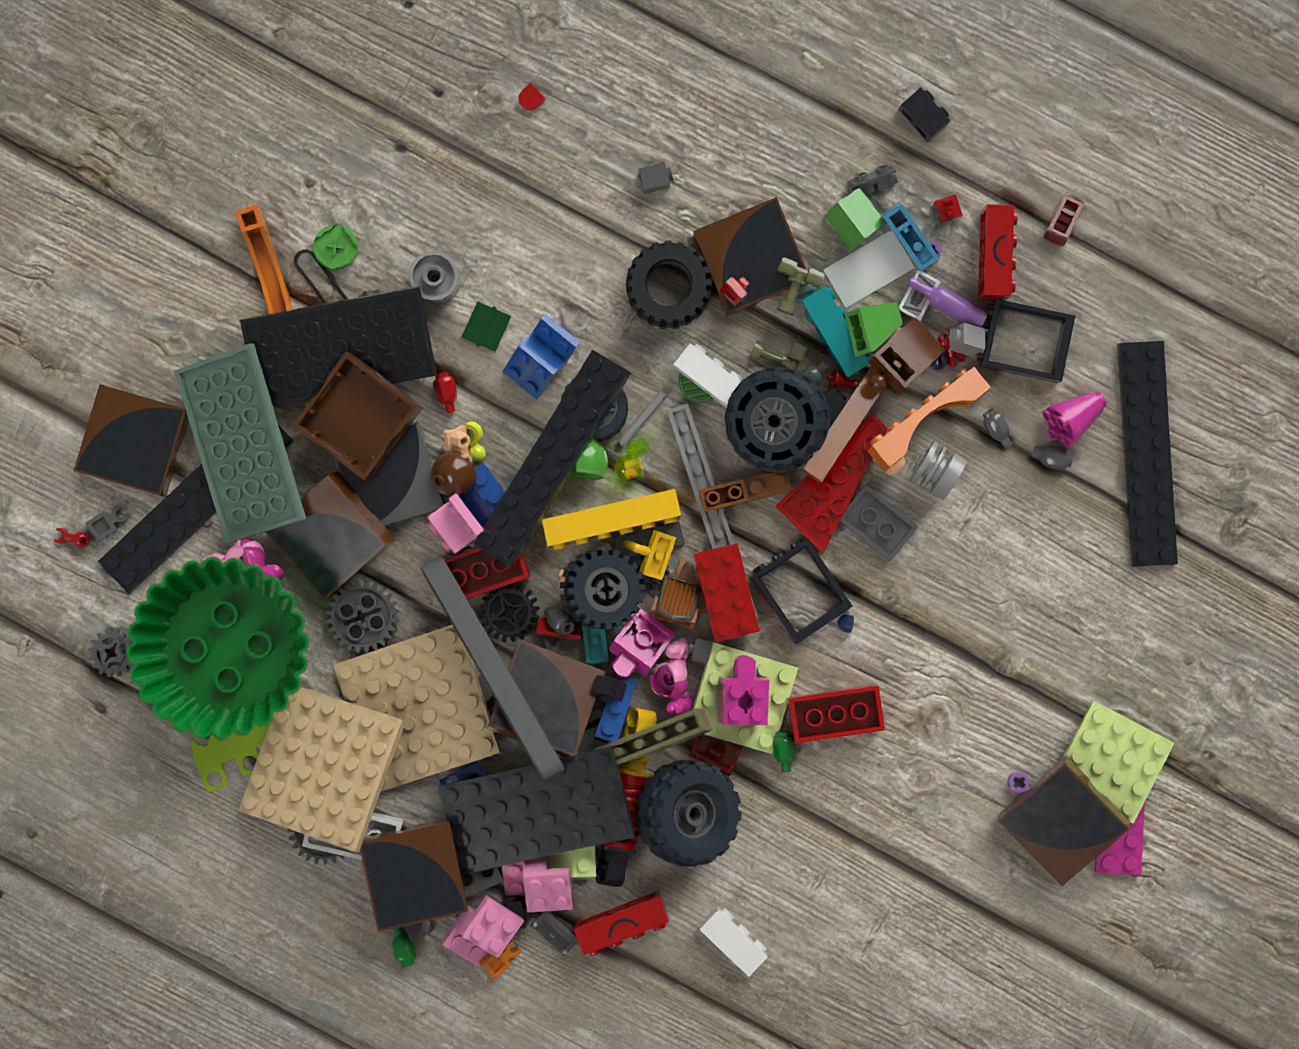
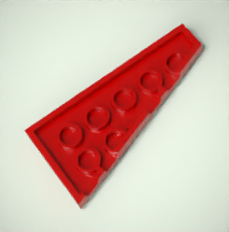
M873 413L858 426L821 483L807 475L775 506L822 554H824L873 460L872 456L868 453L872 446L870 442L880 434L884 437L888 432V428Z

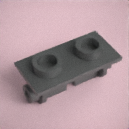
M888 165L875 168L874 172L868 174L867 172L854 175L853 179L849 180L855 187L852 188L853 192L861 188L865 195L875 193L874 184H877L878 190L881 191L894 187V184L898 183L897 177L894 174L896 170Z

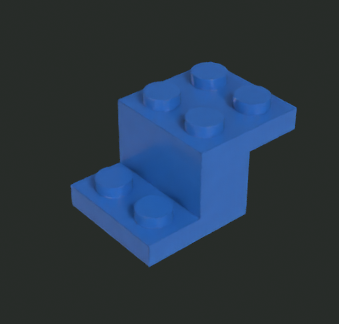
M545 314L533 332L518 345L502 372L537 400L548 384L565 367L581 342Z

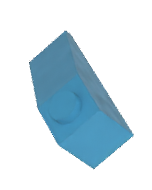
M900 201L881 213L921 271L940 259Z

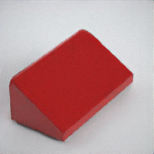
M540 617L536 633L537 635L580 640L582 638V625H580V622L573 621L574 629L570 634H559L549 626L545 617Z

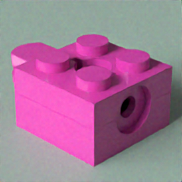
M642 609L632 616L633 619L625 625L609 648V651L617 656L611 665L610 672L614 678L620 681L627 680L635 670L646 676L675 636V633L653 617H650Z
M740 655L734 660L733 677L719 676L717 722L723 725H768L769 679L756 677L755 659L747 655Z

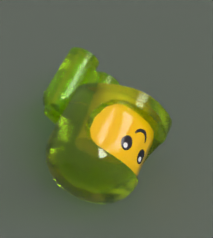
M644 438L628 443L625 450L629 454L616 460L614 465L615 473L622 481H629L637 476L640 478L645 477L640 457L650 448Z

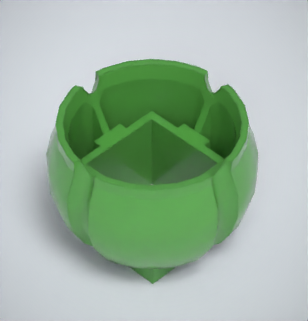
M593 438L591 439L568 478L586 480L587 477H590L591 480L604 479L608 468V457L601 445L602 443L593 440Z

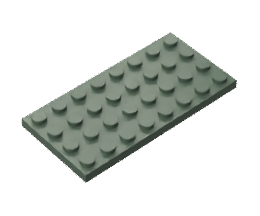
M254 343L175 370V376L226 544L306 519Z

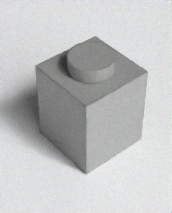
M962 323L950 329V350L968 356L984 351L985 329L968 323Z

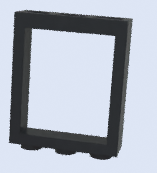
M995 299L992 304H989L987 308L989 322L988 326H984L985 350L979 352L977 356V361H980L979 367L1057 384L1062 382L1076 316ZM999 310L1061 323L1051 374L989 361Z
M801 538L790 545L792 549L785 554L783 551H780L771 557L773 562L767 566L764 563L752 570L754 574L750 576L795 644H798L853 607L808 539L803 541ZM805 549L840 603L796 632L760 578Z

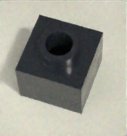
M596 675L591 692L598 695L600 701L612 703L613 700L622 702L627 684L614 677Z

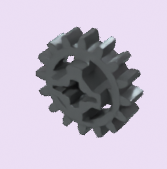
M115 628L112 634L110 629H105V635L97 633L99 639L91 640L94 648H88V651L93 652V656H90L88 659L95 661L92 668L100 667L99 674H104L107 671V677H113L115 672L116 676L119 677L122 676V670L125 673L130 672L128 666H133L134 664L128 661L124 648L125 645L128 648L132 643L127 638V631H123L120 634V629ZM109 638H116L111 644L104 642ZM110 649H115L117 656L111 657L112 652H110ZM115 662L122 663V665L117 668H111V666L114 665Z

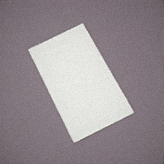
M890 230L823 271L843 305L847 308L915 267L894 232Z

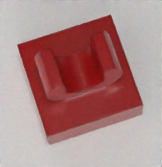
M956 194L934 202L940 224L963 216Z
M731 277L722 286L720 291L735 307L748 294L744 289L749 282L744 277L738 282Z

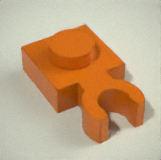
M510 940L499 958L488 953L479 961L494 979L511 965L509 959L518 956L521 952L517 945L510 950V947L514 944L512 940Z

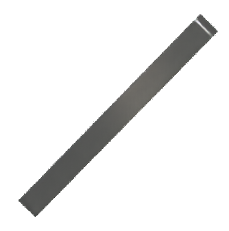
M439 556L422 565L420 569L542 781L545 782L564 771L559 757L443 558Z

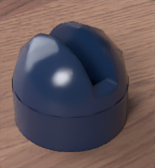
M942 353L940 355L942 366H939L936 359L930 364L931 368L941 370L946 367L948 362L947 356Z
M842 615L837 621L839 629L846 633H852L854 615Z

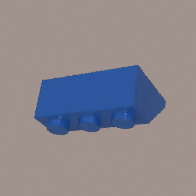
M485 463L475 469L476 483L472 485L473 489L459 496L482 528H484L505 494V490Z

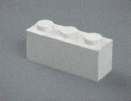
M690 343L673 364V367L727 408L728 400L732 392L742 381V378L733 371L729 373L723 369L725 365L717 358L710 359L706 356L707 351L698 344L693 346Z
M717 907L699 926V930L750 977L767 959L768 956L765 952L767 948L758 939L754 942L748 936L750 932L742 924L737 926L732 921L734 916L727 909L721 910Z

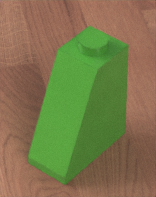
M898 302L861 307L844 313L855 357L875 351L903 324Z

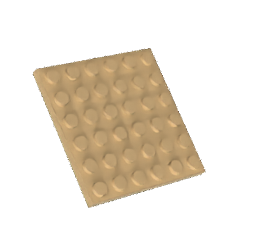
M453 625L333 665L346 702L406 721L381 791L502 752L496 732L486 729L490 720V714L472 659Z
M300 687L297 693L288 695L289 705L283 712H274L238 811L359 853L406 721Z

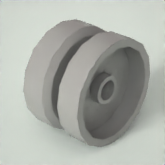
M425 252L417 257L410 267V285L412 287L420 286L422 299L427 303L435 305L446 303L453 299L460 289V271L452 258L442 252ZM438 275L440 277L437 282H432L433 276Z

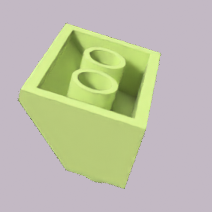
M595 845L549 855L548 869L569 868L570 880L595 879Z

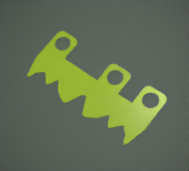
M270 723L266 726L255 725L253 731L245 736L237 735L233 732L231 737L221 741L211 735L207 747L198 745L191 739L194 763L207 791L214 792L228 784V779L221 763L235 758L244 776L252 774L253 770H247L243 767V759L246 756H253L257 760L259 754L256 748L263 745ZM211 772H218L222 776V781L218 786H212L208 783L207 778Z

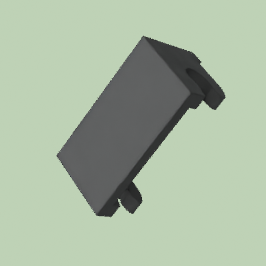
M543 911L530 925L563 956L578 943L574 930L553 911Z

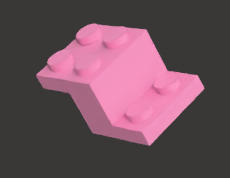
M457 494L450 497L449 502L428 516L430 521L427 524L436 537L440 535L444 541L441 544L449 555L452 553L455 555L462 553L463 549L477 540L478 536L484 532L483 528Z
M547 856L502 866L505 895H525L527 912L573 910L569 868L548 869Z
M486 896L476 910L468 906V912L459 915L441 943L446 948L479 967V961L488 953L499 958L524 922V919Z

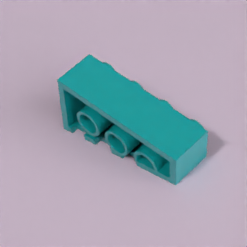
M823 285L820 287L811 286L797 295L795 301L797 304L801 303L806 308L804 311L805 317L813 326H817L816 334L824 345L827 344L829 346L827 351L840 372L849 377L869 364L867 357L870 354L855 357L847 322L845 321V311L841 306L837 307L835 304L836 296L831 288H826Z

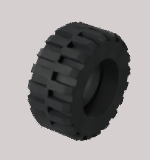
M665 241V243L661 244L656 242L649 248L645 247L633 259L631 267L627 272V298L632 310L637 313L641 320H645L648 325L652 327L658 326L660 329L665 330L666 328L679 329L680 326H687L694 319H697L708 304L712 287L710 270L705 264V259L701 255L699 256L691 246L688 248L681 242L677 244L671 243V241ZM663 265H674L681 268L687 274L690 281V290L687 297L681 303L674 306L658 304L648 292L647 284L651 273Z

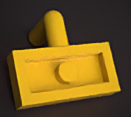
M653 530L648 547L630 540H625L623 547L645 555L639 572L662 580L676 537Z

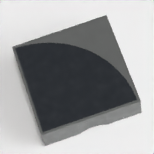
M418 421L410 425L371 480H363L338 461L333 454L339 473L359 495L364 506L385 527L409 518H417L433 513L445 505L442 494L435 488L431 479L432 466L429 451Z

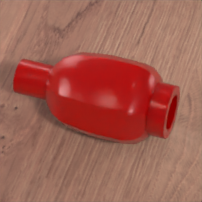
M448 372L439 373L433 381L436 398L441 404L445 405L447 413L455 412L454 402L457 399V388L454 378L448 376Z

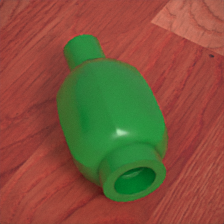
M788 730L776 732V737L773 739V751L775 759L781 763L782 772L787 773L791 772L790 762L795 757V743Z
M402 927L394 928L395 937L392 941V950L396 962L401 964L402 968L414 965L416 950L413 941H410L409 936L404 934Z

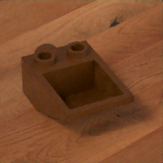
M915 317L869 359L868 363L878 372L871 376L869 380L870 387L875 391H882L888 383L900 394L946 349Z

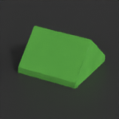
M858 188L837 202L824 215L850 251L854 250L887 224L861 188Z

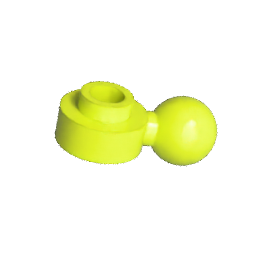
M467 422L463 426H466L467 435L470 436L469 455L472 457L473 462H481L486 456L484 447L478 443L483 437L482 428L476 422Z

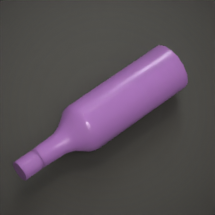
M912 277L907 283L909 287L925 295L932 307L961 323L981 327L988 315V311L944 287H929Z

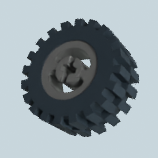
M591 550L578 555L577 560H573L568 564L570 569L564 570L562 574L563 577H566L565 582H560V588H564V594H560L561 601H566L567 605L563 607L566 612L572 613L570 617L574 621H580V625L593 629H612L613 627L623 626V622H630L633 619L631 615L639 612L641 608L637 607V604L644 601V596H640V590H645V584H640L639 579L643 578L642 572H636L635 569L638 565L635 562H629V556L619 554V551ZM600 573H607L615 580V583L610 579L596 580L591 586L593 579ZM607 586V591H600V588ZM616 594L615 599L606 606H601L593 600V596L596 599H611Z

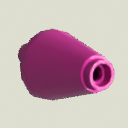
M1099 392L1088 393L1051 405L1043 410L1042 416L1049 427L1047 433L1054 441L1058 439L1067 447L1075 444L1103 412L1104 407L1107 405L1104 396Z

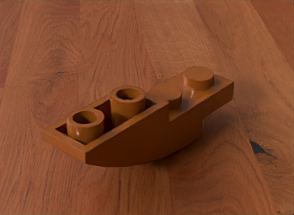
M787 471L770 472L701 489L699 493L704 512H709L791 491Z

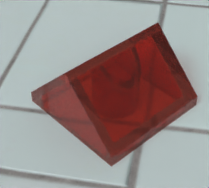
M703 734L696 738L689 751V756L718 767L723 774L730 777L743 749V745Z

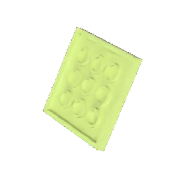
M713 642L692 710L696 708L706 710L713 731L705 733V735L773 754V739L776 737V732L780 731L788 704L787 697H790L798 667ZM740 655H747L755 659L756 677L769 679L768 725H723L717 722L719 676L733 677L734 660Z
M1092 700L1063 757L1067 755L1090 779L1093 786L1104 796L1108 797L1134 824L1174 742Z

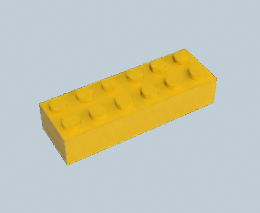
M671 489L543 519L542 523L548 547H553L556 551L568 548L567 543L575 542L576 545L590 543L589 538L598 537V540L611 538V533L620 531V535L633 533V528L642 526V530L654 528L655 523L664 521V525L676 523L678 521L677 518L681 517L676 490Z

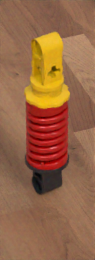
M632 707L627 714L623 738L656 725V713L652 710ZM649 756L619 767L636 835L631 838L595 845L601 849L595 877L596 883L599 885L621 887L625 881L629 855L637 854L638 839L636 838L639 837L637 830L640 829V826L636 825L635 813H638L639 805L636 802L638 795L643 793V784L648 777H652V774L646 771V764L650 761Z

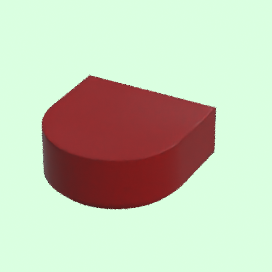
M531 83L519 94V103L527 111L536 110L546 101L545 97Z

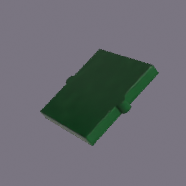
M477 301L462 337L476 343L478 347L483 346L496 352L511 316L497 310L495 306L490 307Z

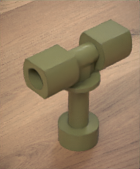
M782 257L777 271L788 275V280L792 283L785 301L780 300L777 310L794 316L797 307L793 303L800 286H805L808 283L815 287H820L825 274L812 268L808 270L797 266V262Z
M756 341L750 358L758 361L759 357H762L780 365L779 367L795 370L798 362L801 363L807 347L795 342L790 355L785 353L784 357L763 349L765 344Z

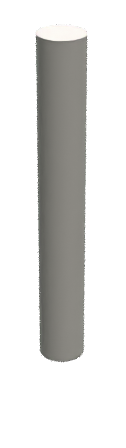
M660 390L617 442L624 447L665 400L667 395Z

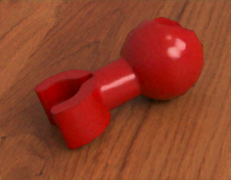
M943 333L937 338L946 349L950 368L956 367L954 363L955 357L958 358L960 363L965 361V357L962 354L950 350L948 333Z
M56 528V531L62 532L66 537L60 540L54 539L55 543L64 544L71 542L78 549H84L90 543V537L86 532L79 531L72 534L67 529Z

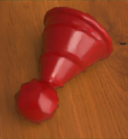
M835 368L831 375H827V379L830 380V389L850 386L852 390H855L860 383V380L857 379L851 381L838 368Z

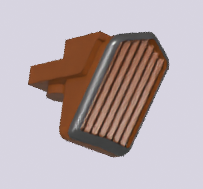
M666 576L659 597L655 596L649 616L693 630L699 611L696 606L701 586L684 579Z

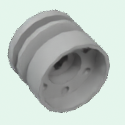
M933 441L928 448L924 449L917 460L910 481L915 484L920 476L924 477L919 487L924 488L931 481L933 485L930 493L944 500L960 477L967 460L956 453H953L946 460L944 456L947 448L943 446L939 453L936 454L935 451L939 443Z

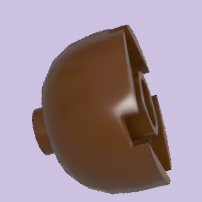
M453 450L441 455L432 466V482L435 488L445 496L452 497L454 494L458 496L470 492L473 489L472 485L476 483V473L473 464L469 459L465 460L461 456L463 453Z

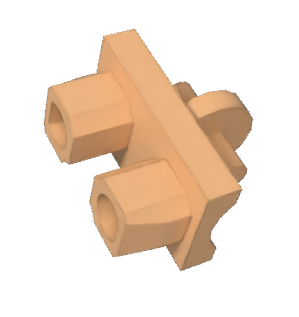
M461 425L455 429L443 431L444 442L441 443L442 449L446 453L453 450L463 453L461 456L465 460L469 459L472 462V457L469 455L468 450L470 436L467 435L466 426Z

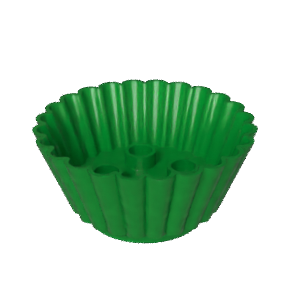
M211 556L207 557L202 564L192 560L184 563L181 571H167L163 575L162 584L156 583L148 588L146 591L147 601H142L135 607L134 615L137 621L133 622L128 628L127 635L132 643L126 649V657L130 663L134 664L130 670V678L136 685L141 686L139 689L140 699L146 704H153V713L160 720L170 719V724L176 731L184 732L190 729L191 733L197 738H206L212 733L215 738L225 740L231 737L233 732L237 735L245 736L253 731L255 725H268L273 719V712H283L288 707V695L298 692L301 686V680L298 675L303 674L308 666L307 658L303 653L309 647V639L302 632L305 626L303 614L294 610L296 607L295 597L289 592H282V583L275 576L265 577V572L259 565L252 564L245 567L244 563L238 558H230L223 563L220 558Z

